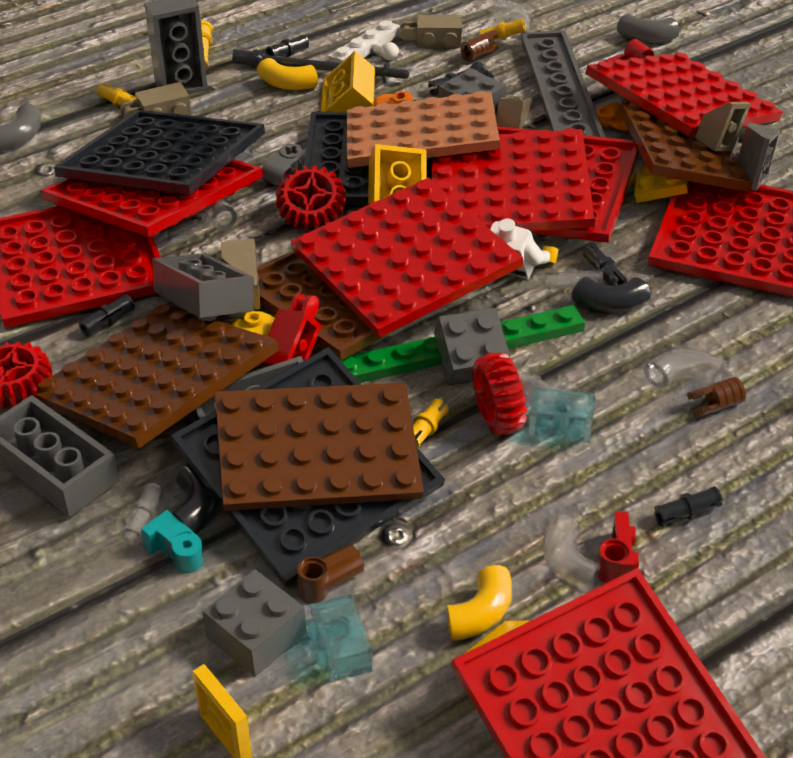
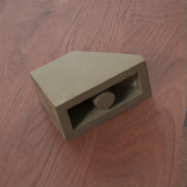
M729 102L704 114L695 138L713 151H733L751 104L749 102Z

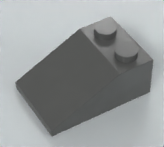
M750 122L746 128H742L740 131L738 143L742 145L740 153H735V156L752 182L750 189L757 191L768 177L780 129Z

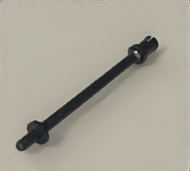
M234 49L232 53L233 64L252 65L253 68H257L259 63L266 58L274 59L280 65L287 67L313 65L315 70L333 71L340 64L337 62L263 55L257 49L253 51ZM385 62L383 67H375V76H381L384 83H387L389 77L407 79L410 75L408 70L390 68L389 62Z

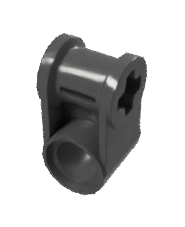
M297 144L282 146L277 153L263 164V177L261 179L278 186L279 181H285V173L293 175L294 168L301 171L303 168L302 163H300V157L302 156L301 146Z

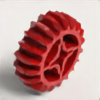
M315 164L312 169H307L304 165L301 171L294 168L293 175L285 173V181H279V189L275 193V202L281 218H285L287 225L294 224L296 230L303 226L307 233L310 227L317 229L319 226L326 225L329 221L337 220V216H342L343 207L346 205V191L342 186L341 179L336 178L334 171L328 173L325 166L318 170Z
M17 341L15 344L6 342L5 345L0 346V408L2 411L7 407L13 408L31 395L35 397V394L38 393V383H42L44 378L52 376L53 372L49 358L45 352L41 351L39 346L32 347L30 342L22 345L20 341Z
M493 352L478 357L472 369V381L474 384L475 400L485 424L488 425L489 431H493L495 435L513 434V432L524 427L527 418L525 414L527 412L525 405L527 399L524 396L525 388L522 386L518 369L506 353Z

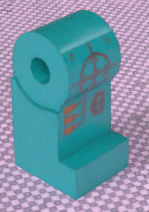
M168 510L141 528L144 548L152 555L161 550L174 561L175 568L182 573H193L202 567L204 560L201 553V539Z

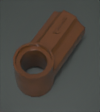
M347 545L323 558L308 557L300 561L297 568L299 597L308 603L321 602L327 597L329 589L364 572V562L360 552L354 545Z

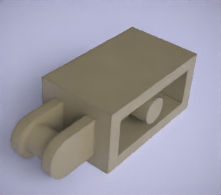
M417 15V21H404L401 23L400 38L405 41H417V48H460L462 39L461 15Z
M181 82L135 92L136 100L125 102L120 106V112L124 115V118L136 110L192 116L190 97Z

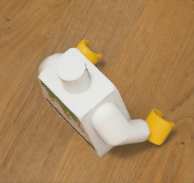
M507 218L493 223L490 230L523 257V266L508 274L529 280L535 265L548 262L556 263L559 249L543 246V249L540 250L528 229L515 226V222Z

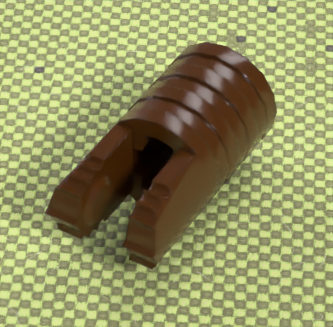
M491 30L463 42L460 46L462 57L466 61L471 62L498 50L499 45L497 43L489 44V41L498 37V32Z
M731 377L687 392L689 400H695L705 395L709 405L693 411L696 419L740 404L746 399L745 387L737 377Z

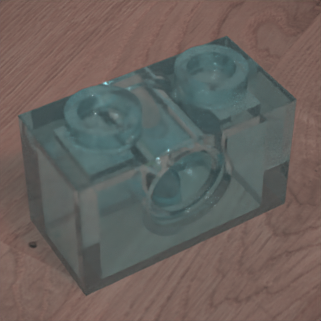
M534 387L528 435L590 442L595 394Z
M352 594L310 604L311 619L306 620L310 641L317 640L319 648L315 649L318 666L320 670H327L330 682L373 672L372 649Z

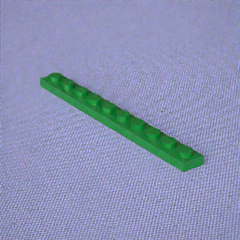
M574 305L500 322L508 349L585 330V321ZM435 337L355 354L341 360L360 383L442 364Z

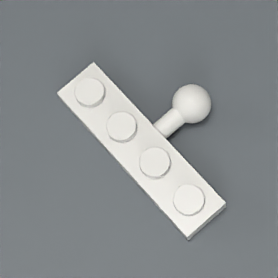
M388 20L380 22L376 27L367 30L363 35L352 39L350 43L339 47L335 52L328 55L329 62L341 63L353 51H357L363 58L372 52L381 53L382 57L386 60H394L398 56L399 50L397 45L390 41L400 35V25Z

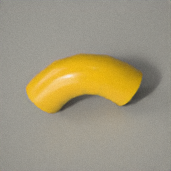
M266 58L257 67L258 76L264 82L276 88L298 91L315 88L318 85V76L313 65L287 67L280 65L274 59Z
M500 565L485 567L477 574L478 589L475 597L464 603L447 605V621L451 641L481 635L502 620L512 601V580L510 572L506 567Z

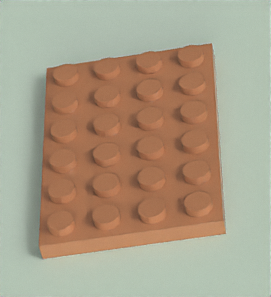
M477 91L467 95L453 94L444 98L429 97L420 101L405 100L397 104L381 103L373 107L357 106L347 110L348 168L368 166L369 157L375 144L427 150L426 158L500 149L492 92Z

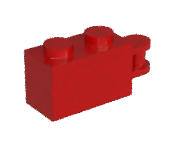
M296 294L288 310L278 309L268 337L277 340L280 350L261 362L262 366H272L299 356L303 360L310 357L322 326L314 319L319 308V300L316 296L309 295L306 298L303 294Z

